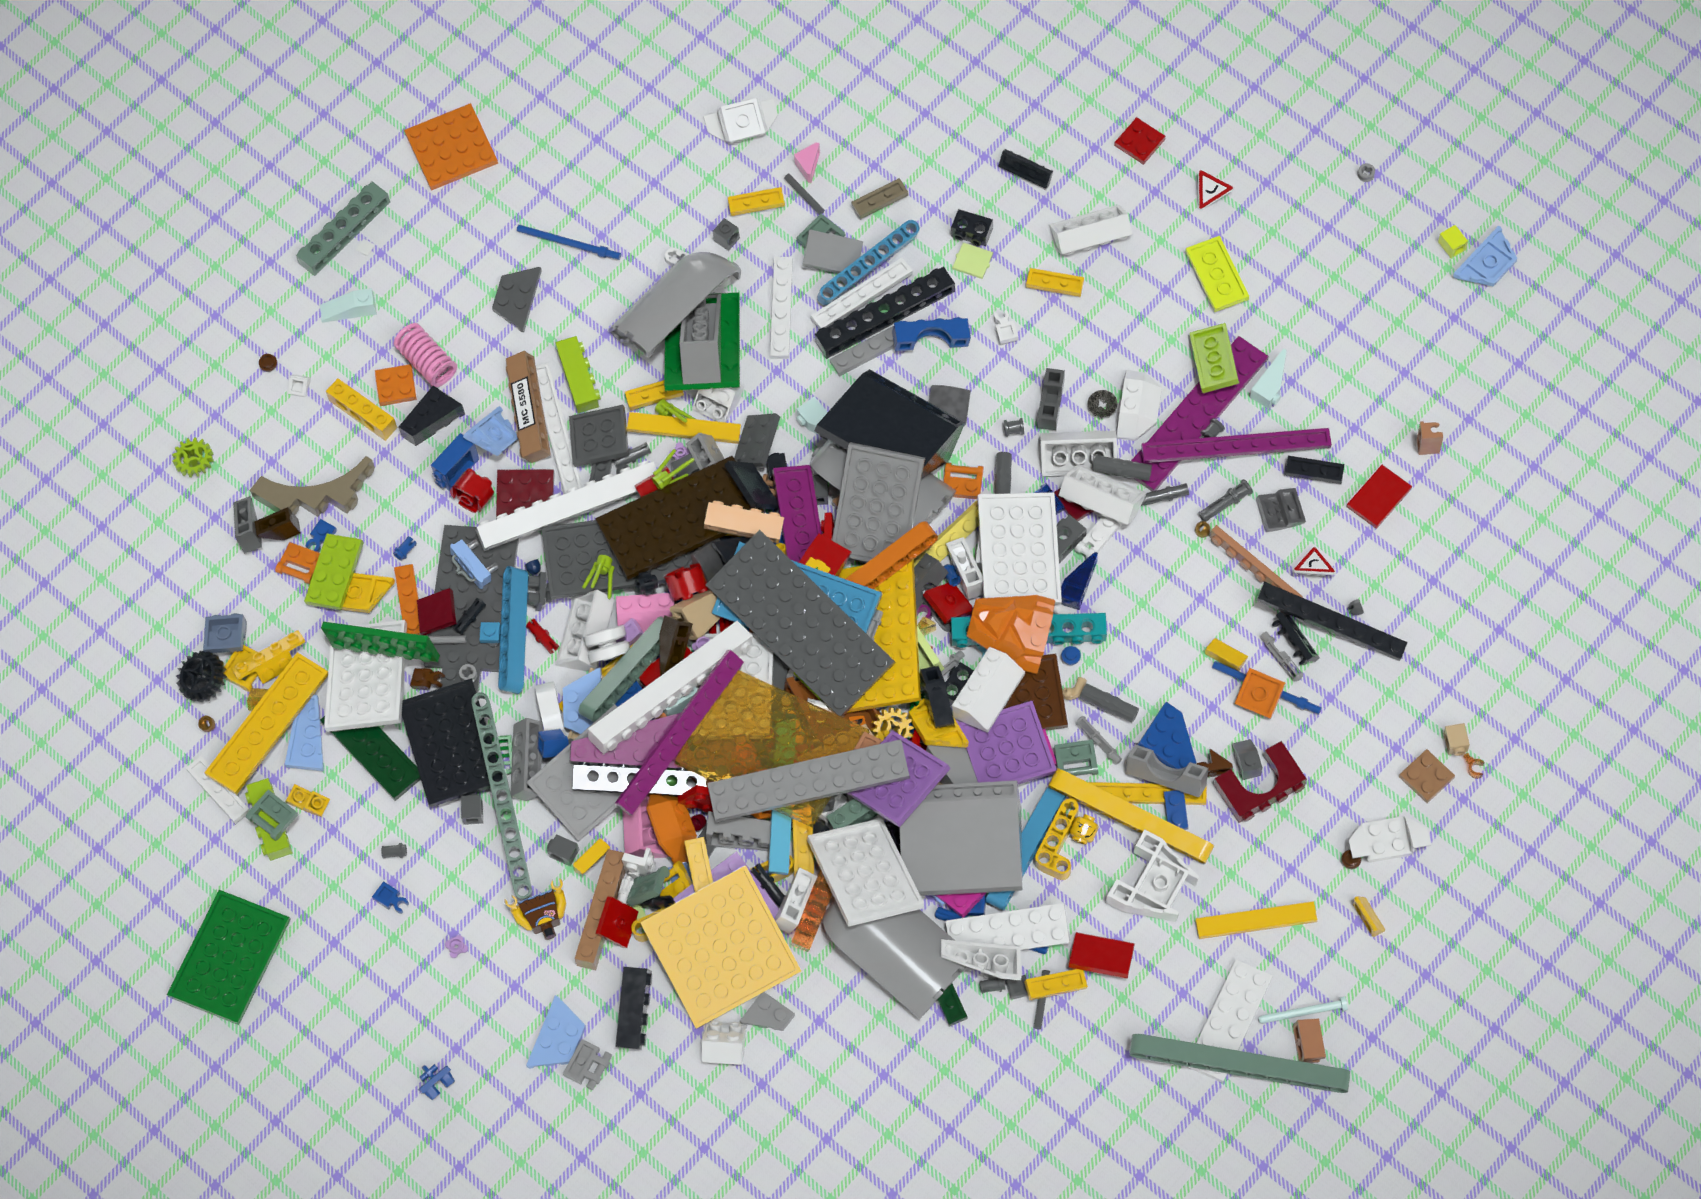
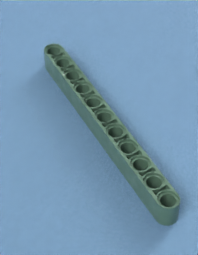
M478 692L472 697L473 711L514 893L517 899L522 901L532 897L533 890L491 703L485 693ZM478 699L486 700V704L482 707H478L476 702ZM484 717L490 718V723L486 726L480 724L481 719ZM487 736H493L495 738L492 744H486L484 742ZM491 755L499 756L496 763L488 761ZM497 773L503 775V779L500 782L493 781V776ZM501 792L507 794V798L504 801L497 799V795ZM504 811L512 813L508 820L501 818ZM514 830L516 835L514 838L508 839L505 837L506 832ZM512 849H519L520 855L513 858L510 856V851ZM517 868L524 869V874L520 877L514 875V871ZM521 887H527L529 892L527 895L521 896L518 894V890Z
M1133 1034L1129 1055L1135 1058L1337 1093H1347L1349 1089L1350 1071L1342 1068L1145 1034Z

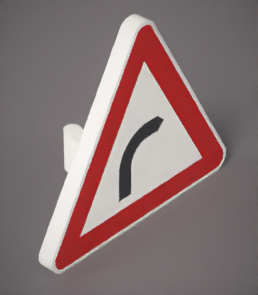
M1202 169L1198 171V201L1200 210H1203L1234 190V186Z
M1312 547L1293 568L1294 573H1304L1308 576L1310 574H1317V576H1320V574H1336V570L1316 547Z

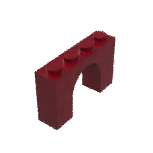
M1282 741L1267 748L1264 752V758L1277 778L1275 787L1270 791L1256 794L1246 790L1232 769L1214 778L1215 788L1238 823L1251 820L1255 816L1254 814L1260 811H1267L1275 802L1281 803L1291 793H1299L1305 788L1307 778Z

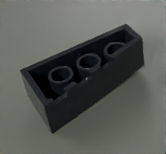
M623 966L615 1046L617 1048L642 1050V1046L646 1045L644 1029L648 1025L647 1006L650 1004L649 991L652 984V971L647 968Z

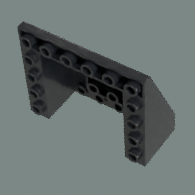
M869 369L859 376L819 421L814 432L818 433L821 438L830 440L837 447L848 450L849 443L852 442L924 457L925 462L922 478H924L950 460L965 422Z

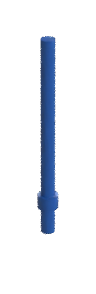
M519 224L517 226V232L596 253L603 258L610 257L617 260L621 258V253L609 250L605 246L598 247Z
M1217 661L1212 666L1213 669L1244 682L1246 674ZM1285 691L1282 692L1280 697L1296 704V707L1302 710L1307 709L1318 715L1322 707L1308 702V699L1302 696L1299 698Z

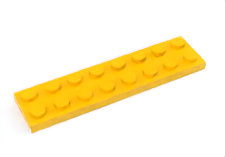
M297 652L204 772L205 775L237 795L327 678L329 672Z

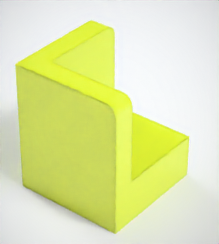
M1453 225L1440 233L1438 243L1452 259L1467 249L1468 240L1458 227Z

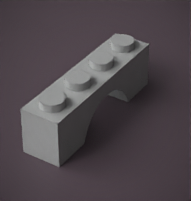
M1134 745L1127 757L1126 774L1200 797L1207 786L1208 768L1191 762L1181 769L1170 768L1158 760L1153 750Z

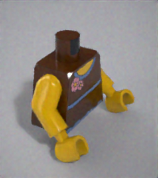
M559 878L561 883L559 886H554L552 879L551 887L553 889L517 902L513 895H511L514 899L512 904H508L507 900L504 899V903L511 908L510 911L516 923L527 931L532 930L534 934L543 932L545 940L556 937L554 927L561 924L560 919L564 917L567 903L564 891L561 890L563 886L561 878Z

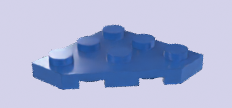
M1165 702L1137 745L1153 750L1158 760L1170 768L1181 769L1190 762L1196 764L1183 714L1174 706Z

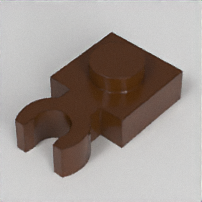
M414 668L410 686L413 689H430L431 684L435 687H442L443 684L437 680L440 677H445V675L440 671L434 672L432 669Z

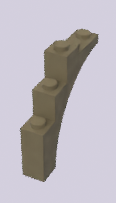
M365 456L356 467L345 475L330 482L304 487L283 485L261 476L252 486L250 492L254 499L275 512L289 507L296 515L301 506L318 517L327 510L330 503L348 514L358 503L356 491L358 492L366 478L373 474L375 466L373 460Z

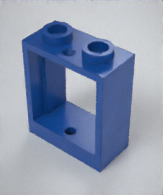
M462 433L431 464L432 475L436 480L435 483L442 489L446 488L450 491L462 473L468 468L471 469L479 461L475 444L465 439Z

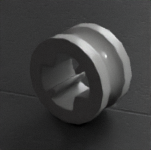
M1368 163L1362 164L1358 171L1359 179L1363 182L1372 181L1375 175L1374 166ZM1366 170V172H1370V175L1363 174V172Z
M465 664L460 668L459 675L462 681L472 678L474 682L477 679V672L473 665ZM468 670H471L472 674L466 677L464 673H467Z

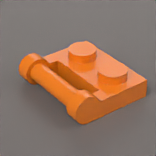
M946 462L944 483L956 490L953 497L977 499L978 494H981L984 466H958ZM951 472L977 475V478L951 477Z
M289 542L280 562L276 565L275 572L304 580V583L310 585L320 553ZM290 563L292 565L309 570V572L304 573L302 571L288 567L287 564Z

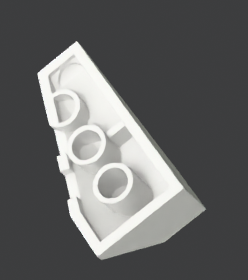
M941 939L942 958L1001 979L1021 980L1020 947Z

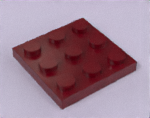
M554 469L497 470L496 517L507 513V515L513 514L515 509L523 506L525 509L532 506V503L539 500L543 502L550 500L549 497L554 495Z

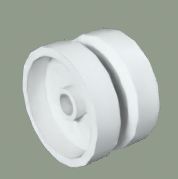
M624 625L583 636L585 646L592 647L598 645L599 647L588 652L590 663L619 657L630 649L629 641L616 642L617 639L623 638L626 635Z

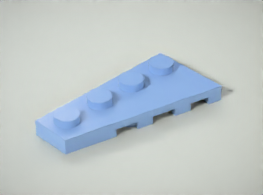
M318 695L311 697L293 721L285 760L286 768L324 771Z

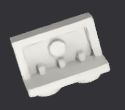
M646 848L643 858L624 853L622 858L625 873L632 878L644 877L655 870L656 862H654V856L650 848Z

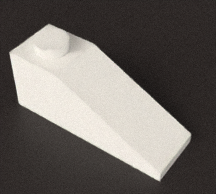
M962 537L946 543L968 600L983 595L982 574L965 538Z
M799 867L775 917V922L779 929L790 934L798 926L817 878L816 875Z

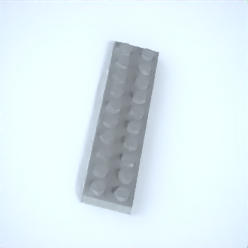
M900 739L708 783L715 821L719 822L910 779Z

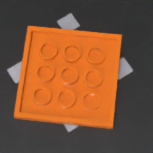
M471 103L404 130L431 191L498 164L495 153Z

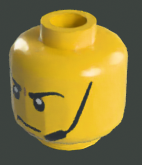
M1086 814L1083 817H1076L1070 829V834L1073 836L1072 839L1084 845L1087 842H1093L1099 828L1098 824L1094 822L1095 818Z

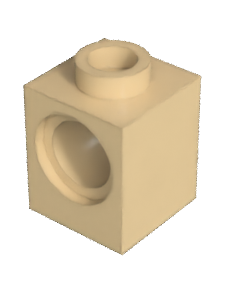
M1465 723L1445 726L1443 734L1448 755L1460 756L1468 752L1470 744Z

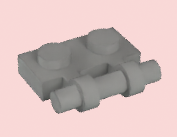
M581 1039L563 1072V1076L579 1084H582L584 1078H587L589 1082L586 1087L593 1090L596 1084L600 1083V1077L604 1069L608 1068L612 1054L605 1051L603 1057L598 1056L599 1047ZM593 1062L598 1064L594 1073L589 1071Z

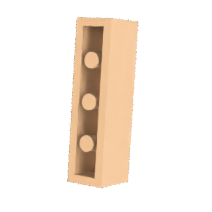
M713 501V503H708L704 529L752 538L761 530L773 543L779 544L784 517H780V514L774 512L765 514L761 513L762 511L759 509L751 508L750 510H745L739 505L726 506L723 502Z

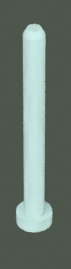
M1343 996L1340 997L1339 1001L1261 1015L1258 1018L1259 1023L1263 1024L1342 1008V1011H1346L1348 1007L1346 998Z

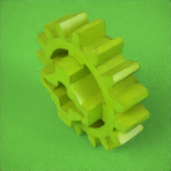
M194 437L193 441L187 438V443L184 444L181 441V447H175L177 453H172L174 458L172 462L178 472L181 471L183 476L188 473L190 478H192L193 474L199 477V472L202 471L205 474V468H211L209 462H214L212 457L214 454L212 449H210V445L208 443L205 444L203 439L198 442L196 437Z

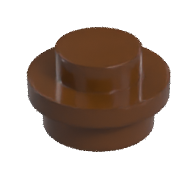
M272 354L262 355L259 359L261 370L265 372L273 371L277 367L276 357Z
M1347 850L1343 853L1341 861L1346 868L1355 869L1361 864V857L1352 858L1351 850Z

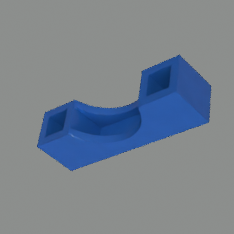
M960 317L946 320L938 318L930 321L923 319L913 322L899 321L894 323L892 330L895 351L914 350L917 341L926 336L939 337L950 348L968 347L971 339L968 318Z

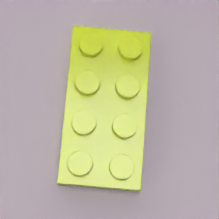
M1220 236L1185 249L1214 312L1249 300V294Z

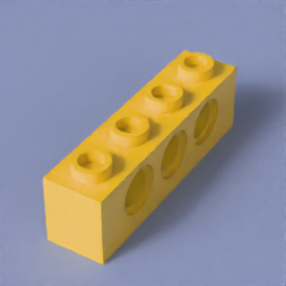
M339 378L326 390L331 403L384 441L398 428L394 417Z

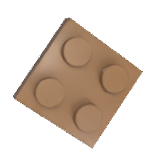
M1426 749L1399 774V778L1426 803H1429L1455 778V775Z

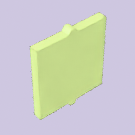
M963 243L959 253L956 254V260L952 269L983 279L987 268L990 267L989 263L993 252Z

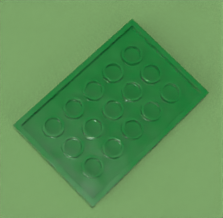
M218 890L167 996L239 1025L291 920L290 917Z

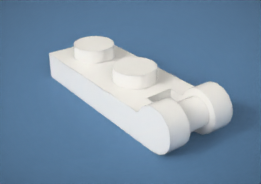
M1102 516L1084 539L1077 544L1075 551L1079 554L1083 553L1086 555V559L1092 561L1122 524L1116 522L1115 519ZM1088 544H1089L1090 546H1092L1093 548H1092V549L1087 548Z

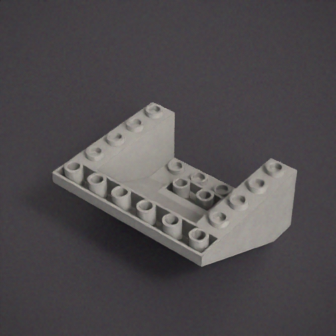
M1017 781L936 785L900 826L901 857L920 896L1023 890L1021 801Z

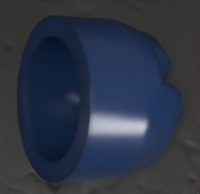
M538 559L524 565L527 572L531 575H536L541 570V564Z

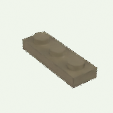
M898 178L852 201L851 204L858 217L862 219L909 196L901 179Z

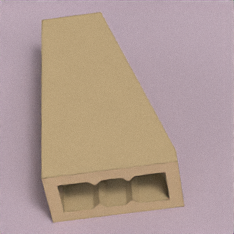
M710 589L702 593H696L693 595L694 597L683 600L669 608L673 617L693 623L689 636L690 640H697L702 637L721 618L712 614L718 597Z

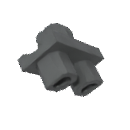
M540 572L538 576H528V588L536 589V593L528 592L527 604L535 606V611H541L542 606L545 605V599L546 602H552L549 583L546 584V572Z

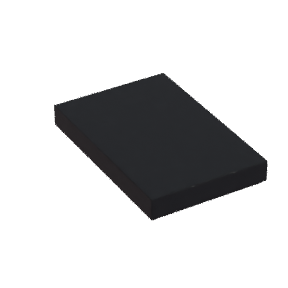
M727 461L725 463V468L751 508L777 510V499L753 463Z

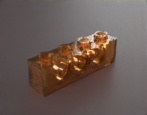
M821 869L790 945L809 952L832 895Z

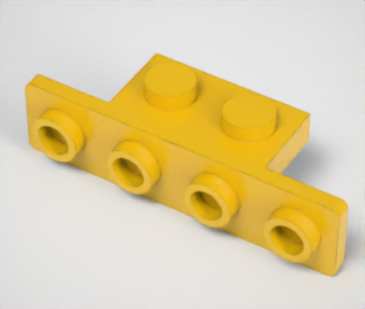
M296 630L260 652H256L246 660L239 662L231 669L238 680L256 671L262 684L281 674L292 660L289 651L305 643V639L299 630Z

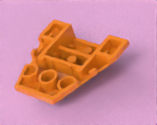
M1039 595L975 599L966 637L985 649L992 647L1006 653L1025 672L1037 675L1051 626L1055 600Z

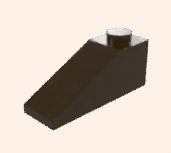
M664 615L659 633L660 676L684 659L693 623L681 618Z

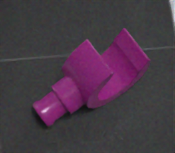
M922 604L916 611V614L918 616L921 612L928 613L925 616V624H927L932 618L931 610L927 605Z

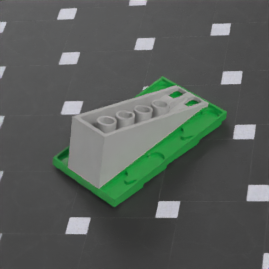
M739 292L709 294L665 338V391L740 387Z

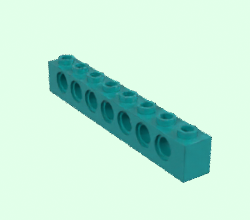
M1106 613L1053 614L1050 626L1053 632L1048 634L1046 643H1053L1054 645H1062L1069 642L1073 644H1082L1084 642L1100 644L1106 641L1107 638ZM951 617L952 646L958 648H965L969 645L982 647L966 637L971 617ZM1089 627L1091 631L1085 632L1082 628ZM1070 628L1072 632L1067 633L1063 629Z

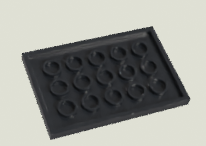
M472 678L402 700L403 722L429 807L491 788L472 706V697L476 694ZM478 699L476 705L481 707ZM482 718L480 724L486 726L485 719ZM490 736L485 738L484 742L486 744H492ZM491 755L488 761L490 763H496V755ZM500 773L493 776V781L500 782L503 779Z

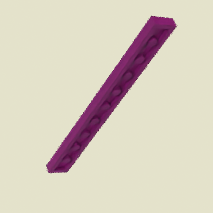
M1329 428L1147 442L1141 444L1143 463L1325 449L1331 448L1332 443Z
M727 650L615 802L628 815H633L744 663L733 651Z

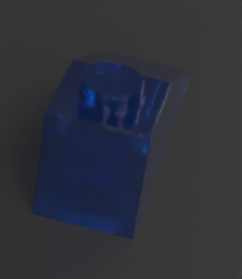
M1097 552L1091 554L1064 579L1061 586V604L1063 606L1080 611L1098 562Z

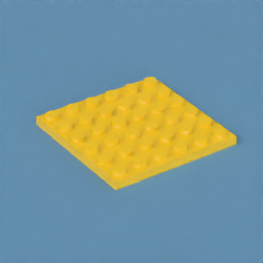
M746 865L640 922L696 1029L801 972Z

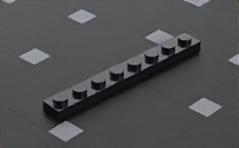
M1265 581L1256 600L1397 661L1401 660L1408 643Z

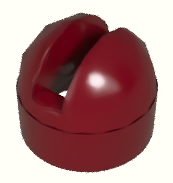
M696 814L691 817L695 831H699L706 826L707 820L704 815Z

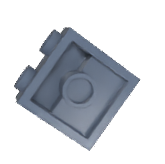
M233 613L231 615L205 617L203 651L211 653L243 651V638H246L247 625L244 615Z

